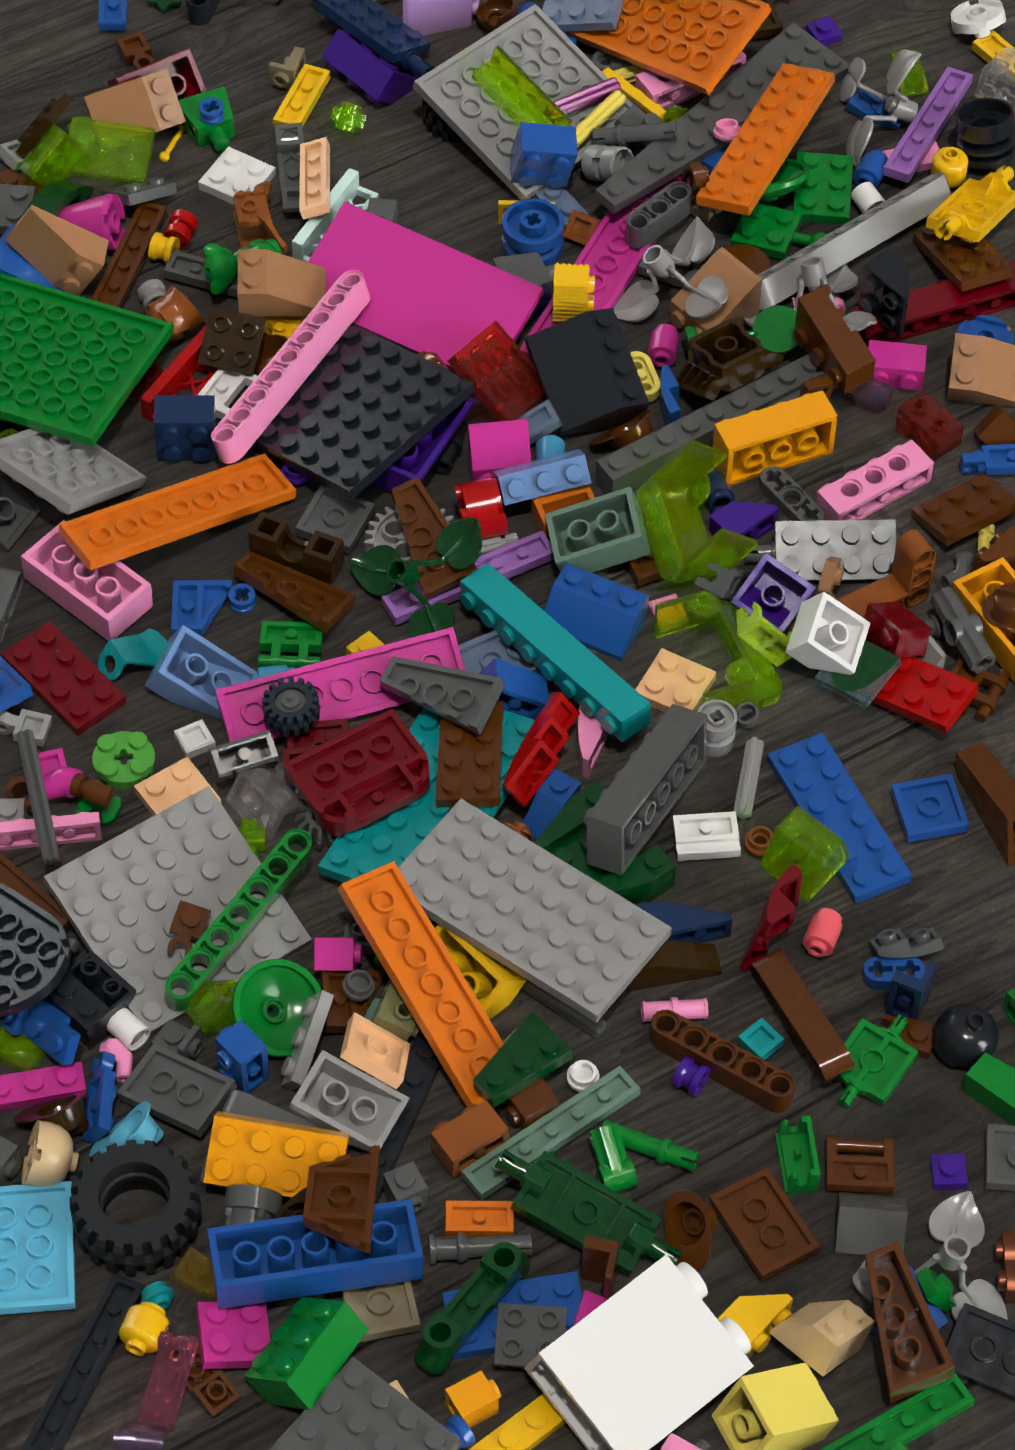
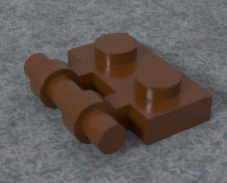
M961 654L952 673L978 683V690L981 685L989 688L986 695L978 692L963 712L966 713L970 705L976 706L978 710L975 718L984 722L988 715L994 713L999 695L1004 694L1006 691L1010 673L1005 669H1000L996 675L989 672L990 666L985 672L976 674L975 671L970 670Z

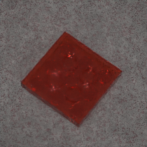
M496 320L447 361L457 375L473 382L475 388L474 395L485 405L498 422L516 420L544 395L534 364Z

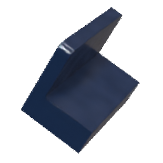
M929 962L921 979L898 970L895 971L891 979L885 1014L895 1018L896 1015H901V1020L903 1017L919 1020L930 997L936 968L935 962Z

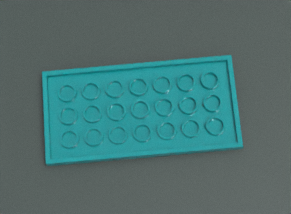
M423 708L409 729L428 757L430 770L429 791L415 801L376 821L337 837L318 865L319 874L344 883L392 861L399 867L452 809L449 807L437 808L435 801L440 730L439 715ZM504 710L500 806L476 807L494 818L509 794L502 784L513 758L535 721Z

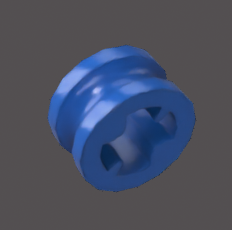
M212 97L202 100L199 104L200 120L207 125L221 123L224 119L223 102Z
M243 583L232 586L229 590L228 598L229 607L233 612L247 614L255 608L256 596L253 587ZM242 596V599H240V601H237V598Z

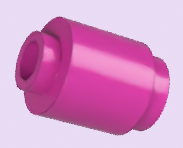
M660 324L651 333L648 356L652 363L658 367L664 365L671 366L676 361L680 337L674 326Z

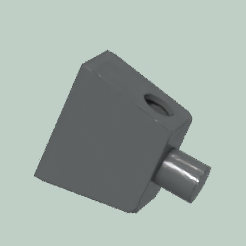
M532 252L493 258L494 267L543 287L544 294L537 305L552 298L555 264L545 266L539 253Z

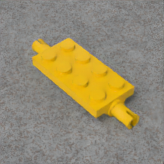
M1003 165L994 173L990 172L980 181L972 178L966 180L927 217L926 228L935 230V234L939 239L944 237V240H949L954 235L961 237L966 242H979L1015 208V190H1011L1008 182L1014 177L1013 169L1010 166L1005 168L1006 165Z

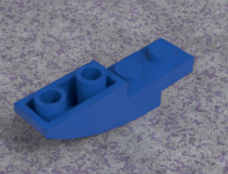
M41 1000L32 1009L0 1017V1026L10 1034L25 1035L61 1065L73 1064L81 1035L69 1026L71 1018L45 1000Z

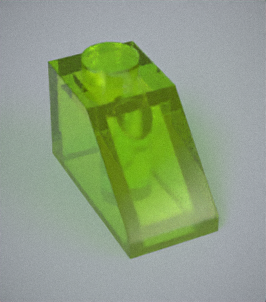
M238 980L205 981L185 1009V1012L193 1019V1024L201 1027L202 1032H221L225 1027L234 1025L231 1000Z

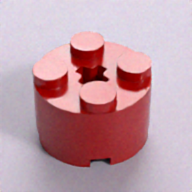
M495 476L454 485L460 519L468 517L477 518L481 526L482 540L508 534L507 520Z

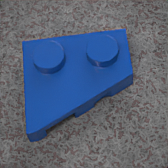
M173 580L171 634L173 635L184 625L198 635L203 636L227 600L229 590L232 588V580Z

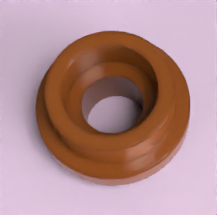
M756 826L746 834L744 845L750 854L763 857L774 851L776 838L769 828Z

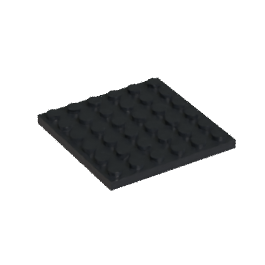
M351 323L252 446L353 500L474 393L475 388L473 382Z

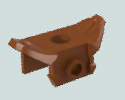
M268 181L261 182L255 186L253 192H243L240 190L235 193L233 202L236 211L233 212V217L241 248L249 246L252 240H267L271 238L278 242L284 255L287 252V245L279 236L272 223L267 204L272 189L271 183Z

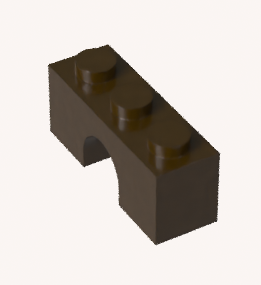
M263 511L259 513L248 532L249 551L331 584L344 563L343 539L316 530L310 541L301 540L290 531L288 520Z

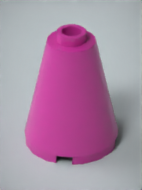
M108 193L66 206L56 215L109 240L107 250H116L126 228H121L120 219H125L123 203L117 194Z

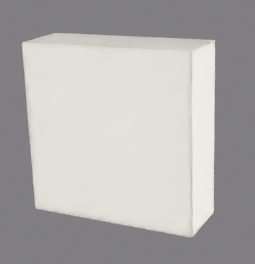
M203 719L174 730V736L189 759L207 752L210 748L216 747L215 740Z

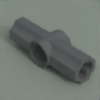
M950 586L941 588L936 594L932 595L930 602L943 623V634L946 642L950 646H957L970 670L975 671L977 674L985 672L990 666L994 665L996 657L983 637V625L980 617L975 613L970 614L956 590Z

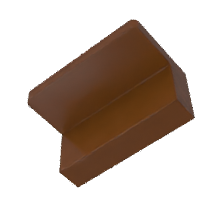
M586 1235L583 1245L581 1279L604 1284L603 1297L609 1299L613 1295L617 1277L620 1242Z

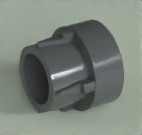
M233 1184L227 1186L223 1204L224 1226L273 1219L275 1213L282 1206L283 1195L274 1190L255 1185Z

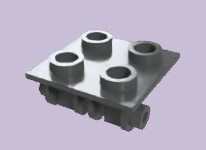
M498 1303L494 1366H501V1368L505 1366L522 1367V1369H525L538 1353L566 1332L567 1307Z

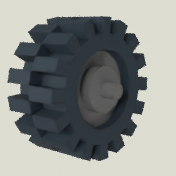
M288 677V682L284 683L283 678L278 679V686L271 683L269 691L265 690L264 698H262L264 719L267 721L269 729H274V733L279 735L281 730H283V736L289 737V733L294 732V737L300 736V730H303L306 734L310 731L309 725L313 728L317 725L316 719L319 720L320 718L319 696L316 688L313 689V685L309 681L305 684L303 678H298V681L294 682V677Z

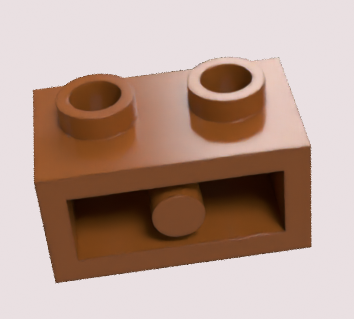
M485 1100L478 1105L468 1106L455 1119L438 1124L433 1132H431V1150L452 1178H455L461 1174L463 1169L509 1139V1128L488 1101Z

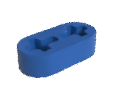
M876 956L871 957L865 962L862 979L866 986L871 989L889 990L891 979L896 970L908 974L905 972V969H911L912 973H914L913 977L921 979L925 972L923 962L916 957L887 958ZM873 969H879L882 976L876 977Z

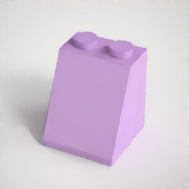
M403 0V23L413 30L419 31L422 36L472 26L473 16L477 15L476 10L480 5V0Z

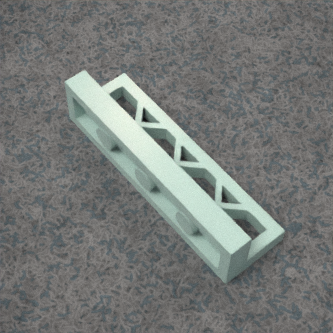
M349 168L330 192V212L320 217L309 218L292 240L293 258L305 262L309 261L310 254L315 251L344 201L353 205L352 200L356 195L363 197L367 201L354 206L368 211L369 198H379L378 193L359 186L358 171Z

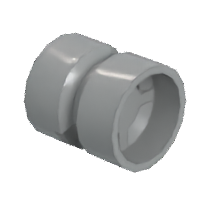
M593 144L584 151L581 162L582 171L588 180L605 182L633 159L634 156L627 147Z
M715 699L706 701L698 709V712L707 714L706 756L721 757L728 754L734 746L737 712L726 701Z

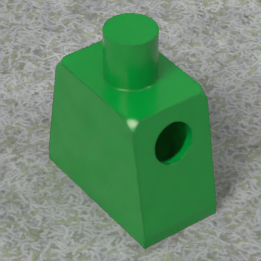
M225 87L179 100L186 122L180 124L184 127L186 134L195 145L202 148L213 144L215 150H225L230 144L229 139L235 136L234 118ZM205 98H217L223 102L224 119L221 123L207 125L200 120L199 104Z

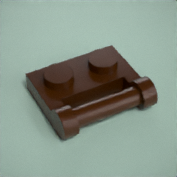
M826 1135V1191L894 1193L893 1137H883V1140L837 1139V1135ZM837 1152L882 1154V1157L837 1155Z

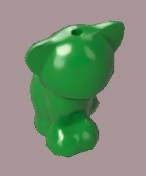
M271 238L267 240H252L249 246L238 249H267L282 254L278 242ZM209 243L204 246L205 259L203 261V271L206 278L210 281L212 294L219 295L236 278L238 250L233 254L228 248L219 246L216 243Z

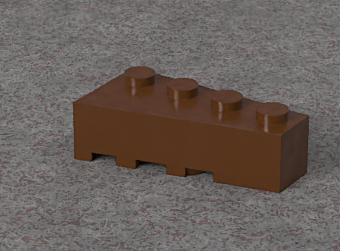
M898 1241L866 1254L865 1267L889 1403L891 1404L954 1378L955 1365Z

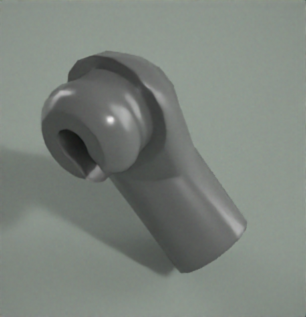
M959 551L955 554L954 559L957 560L955 562V570L942 576V582L945 587L950 586L952 588L953 581L970 573L975 565V562L972 560L974 556L970 551Z

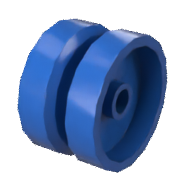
M522 199L511 204L504 212L502 218L503 235L501 238V249L503 256L536 252L539 253L545 266L557 263L562 256L564 248V218L562 212L556 205L543 199Z

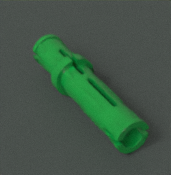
M606 1119L603 1122L602 1127L616 1123H613L610 1120ZM618 1124L625 1148L656 1158L657 1163L665 1165L667 1162L689 1170L692 1173L696 1169L697 1163L685 1158L693 1161L699 1160L700 1152L675 1145L671 1139L665 1138L661 1140Z

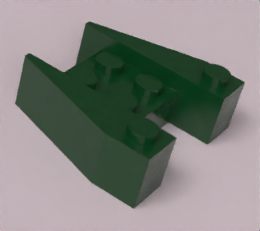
M597 780L573 795L534 843L634 905L640 902H651L673 888L676 877L677 865L657 844L635 857L623 875L587 864V850L584 848L587 826L584 825V817L590 807L593 808L598 802L601 792L605 789Z

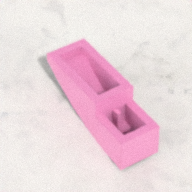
M580 705L577 731L578 761L582 776L588 778L609 734L604 730L602 724L593 716H588Z

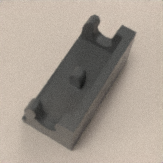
M709 563L706 566L710 570L716 571V578L709 581L708 578L697 577L694 584L723 599H733L751 574V571L741 570L731 565L720 566Z

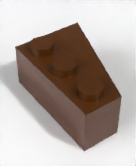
M825 284L798 298L793 335L796 343L800 347H804L811 355L813 362L817 366L820 365L834 381V385H837L845 394L873 380L876 360L858 331L854 330L851 332L843 319L846 316L842 307L838 309L835 307L829 297L832 291L828 284Z

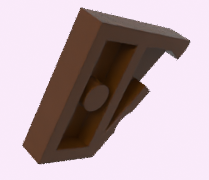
M364 970L371 975L375 989L369 999L360 1002L349 999L342 991L343 979L352 971H321V990L334 995L324 1024L325 1033H345L348 1020L354 1012L365 1017L367 1009L382 982L384 970Z

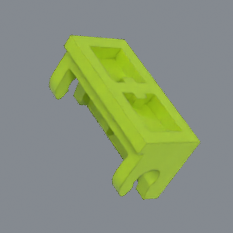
M756 602L752 604L753 612L750 616H748L745 608L738 609L736 611L738 636L776 667L792 658L785 653L791 631L788 632V636L783 634L762 616V608Z

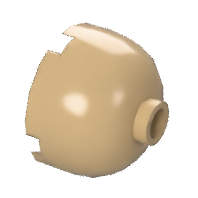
M37 1120L27 1144L30 1145L28 1156L24 1157L21 1183L35 1187H50L64 1181L68 1171L75 1172L79 1153L73 1152V1140L69 1132L62 1126L49 1121Z

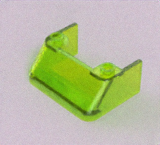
M695 440L689 441L642 484L636 495L641 506L648 540L662 579L672 583L696 580L697 577L707 578L716 576V571L710 570L706 566L707 564L714 563L726 569H731L758 546L757 540L725 528L720 529L709 539L698 507L706 501L711 492L708 474L727 458V454Z
M708 591L695 592L655 605L653 632L655 639L712 621L733 662L727 666L725 672L728 685L703 693L701 705L712 699L726 701L734 709L742 702H752L758 709L776 703L782 695V682L772 663L737 635L736 611L739 608Z

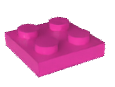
M197 1302L196 1318L202 1369L251 1368L254 1358L262 1353L270 1342L266 1302L218 1309L217 1302Z

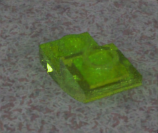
M899 51L891 52V54H890V62H891V63H892L894 57L896 56V54H897ZM920 58L916 61L898 89L904 96L928 94L929 92L924 67L921 68Z

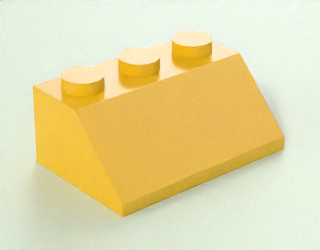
M438 924L435 930L488 1018L492 1019L511 1004L527 980Z

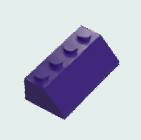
M468 397L371 484L391 492V489L413 478L418 477L422 481L474 406L475 400Z

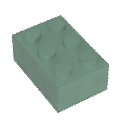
M631 486L545 514L555 564L560 572L566 563L593 573L651 554L641 506Z

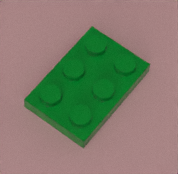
M798 152L797 160L809 166L810 175L802 185L795 189L793 211L803 214L802 222L840 225L848 223L850 217L853 156Z

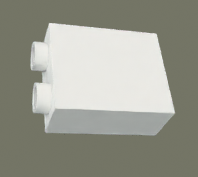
M665 1255L538 1353L525 1367V1370L587 1450H650L754 1365L746 1356L751 1351V1344L742 1328L728 1317L718 1321L702 1299L707 1296L708 1290L698 1272L686 1262H681L675 1266L670 1258Z

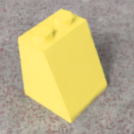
M806 1363L741 1376L711 1415L730 1450H802L824 1440L839 1421L833 1407L819 1386L816 1377Z

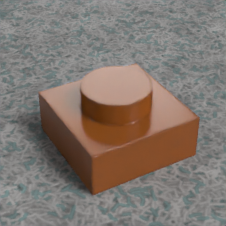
M572 210L563 237L586 245L599 226L601 219L578 210Z

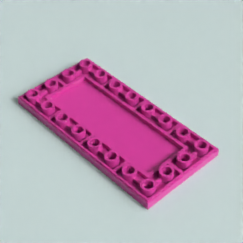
M345 201L308 261L325 268L326 292L344 272L359 270L363 273L369 290L370 301L352 323L414 354L423 351L437 353L449 370L469 379L478 380L487 387L492 383L544 294L543 287Z

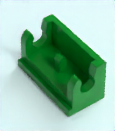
M801 1116L799 1124L794 1127H789L788 1121L785 1119L780 1123L779 1133H775L784 1193L791 1195L818 1192L821 1174L811 1116Z

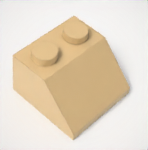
M849 1300L815 1302L807 1304L772 1328L770 1334L823 1377L861 1349L875 1321Z

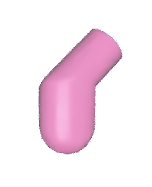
M108 1038L100 1044L99 1052L100 1054L102 1051L115 1054V1079L119 1083H124L132 1073L133 1054L119 1039Z

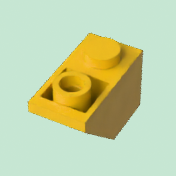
M788 1294L739 1296L717 1320L721 1321L724 1317H728L742 1328L751 1344V1351L746 1354L747 1358H749L755 1351L760 1353L765 1349L771 1339L770 1332L772 1328L793 1315L791 1313L793 1298Z

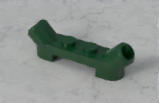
M500 1242L492 1246L481 1258L480 1267L441 1312L437 1310L426 1322L423 1328V1339L414 1354L416 1363L422 1369L432 1374L445 1372L453 1355L513 1284L528 1274L530 1260L521 1249H518L509 1242Z

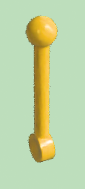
M178 124L179 130L166 150L159 154L160 161L167 162L169 160L170 152L185 131L181 124Z

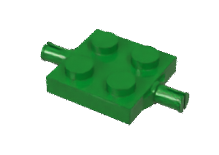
M896 1015L888 1029L875 1026L863 1018L844 1043L854 1061L855 1067L834 1077L846 1086L843 1093L837 1099L840 1106L844 1103L843 1107L849 1108L857 1094L866 1096L879 1105L884 1106L918 1057V1050L904 1043L899 1036L908 1024V1020L905 1017L901 1020L902 1016Z

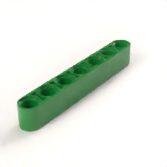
M295 828L289 830L169 975L166 980L164 1000L169 1008L182 1011L191 1006L304 867L309 859L312 839L305 830ZM293 844H298L302 846L304 850L300 852H295L291 850L289 846ZM280 868L285 873L274 875L270 872V869ZM254 891H260L266 897L256 899L250 894ZM234 915H241L246 919V921L242 923H236L231 919V917ZM222 939L227 944L223 947H217L211 941ZM203 963L207 966V969L196 971L191 965ZM175 987H182L188 993L179 996L171 990Z

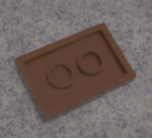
M983 473L912 508V519L943 544L949 546L1015 513V497Z
M767 1167L709 1196L710 1205L761 1282L820 1252L819 1243Z

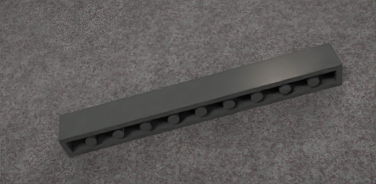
M807 354L597 460L595 483L604 494L630 486L634 492L711 453L715 423L747 414L753 410L767 408L770 404L800 390L804 381L827 375V373L820 365L817 366L813 362L810 354ZM833 385V389H832V390L838 388V386H837V385Z

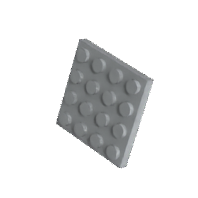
M32 428L0 439V470L9 475L13 481L24 485L33 491L37 497L45 499L54 505L58 511L67 515L141 488L145 483V475L98 444L91 447Z

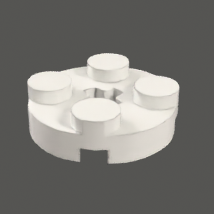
M978 0L979 4L970 5L969 1L958 5L951 12L953 32L955 34H974L976 38L989 36L990 30L1006 22L1002 2L999 0Z

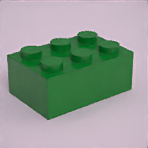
M302 1297L293 1305L291 1313L283 1324L273 1332L270 1342L262 1353L254 1358L251 1368L244 1377L268 1404L311 1410L368 1331V1328L345 1301Z

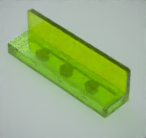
M500 46L494 48L490 61L473 71L472 78L518 126L520 122L571 126L572 120Z

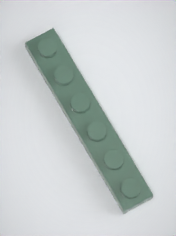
M618 1066L461 1171L462 1179L481 1201L515 1179L494 1168L504 1149H507L510 1153L529 1164H532V1162L536 1163L543 1151L548 1153L551 1151L556 1152L638 1097L641 1088L621 1066Z

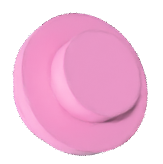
M725 118L716 122L713 134L721 142L730 143L739 134L738 131L741 127L738 125L737 120Z

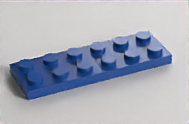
M823 732L767 754L768 764L854 904L911 882L912 874Z

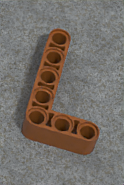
M917 529L907 531L896 543L892 573L837 599V601L863 618L865 617L868 603L898 601L907 609L917 606L929 595L936 551ZM795 622L791 625L789 631L792 632Z

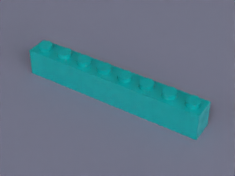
M487 563L460 581V600L467 610H472L476 613L485 626L488 628L492 627L507 645H512L517 649L523 659L528 663L534 664L547 680H552L558 685L566 697L572 698L581 705L583 711L588 716H593L599 721L608 734H613L623 742L650 724V702L492 565Z

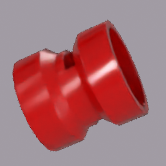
M175 210L169 219V225L166 226L163 235L167 238L171 236L178 237L180 239L179 250L185 249L192 239L191 235L194 234L198 226V220L192 213L186 210Z

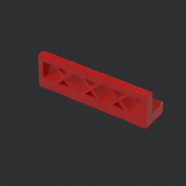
M207 324L140 398L143 418L154 423L155 395H176L179 391L189 389L192 391L191 395H198L218 370V368L198 363ZM208 370L209 375L205 379L193 381L192 376L195 372Z

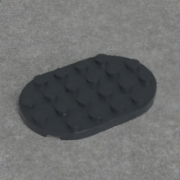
M0 883V1017L34 1008L62 982L70 963L71 946L63 926L53 915L9 886Z

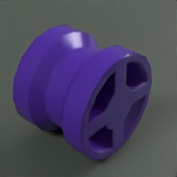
M685 1056L678 1065L671 1084L677 1088L684 1087L688 1090V1094L697 1097L710 1076L711 1068L705 1065L698 1066L694 1063V1059Z

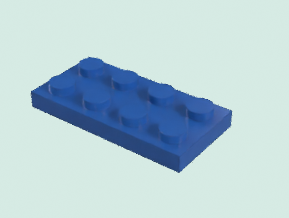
M577 1271L518 1280L498 1303L567 1307V1332L573 1326L582 1296ZM459 1290L442 1292L444 1308ZM498 1303L453 1355V1360L495 1353Z

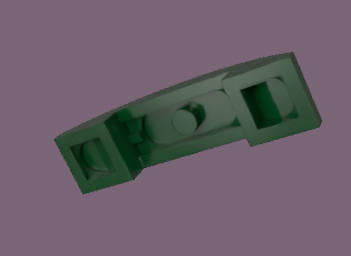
M66 180L54 181L45 186L32 199L24 213L31 205H34L56 216L71 202L79 203L88 198L93 193V187Z

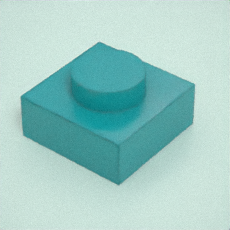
M760 1018L738 1036L737 1043L744 1050L766 1060L784 1046V1038L763 1018Z

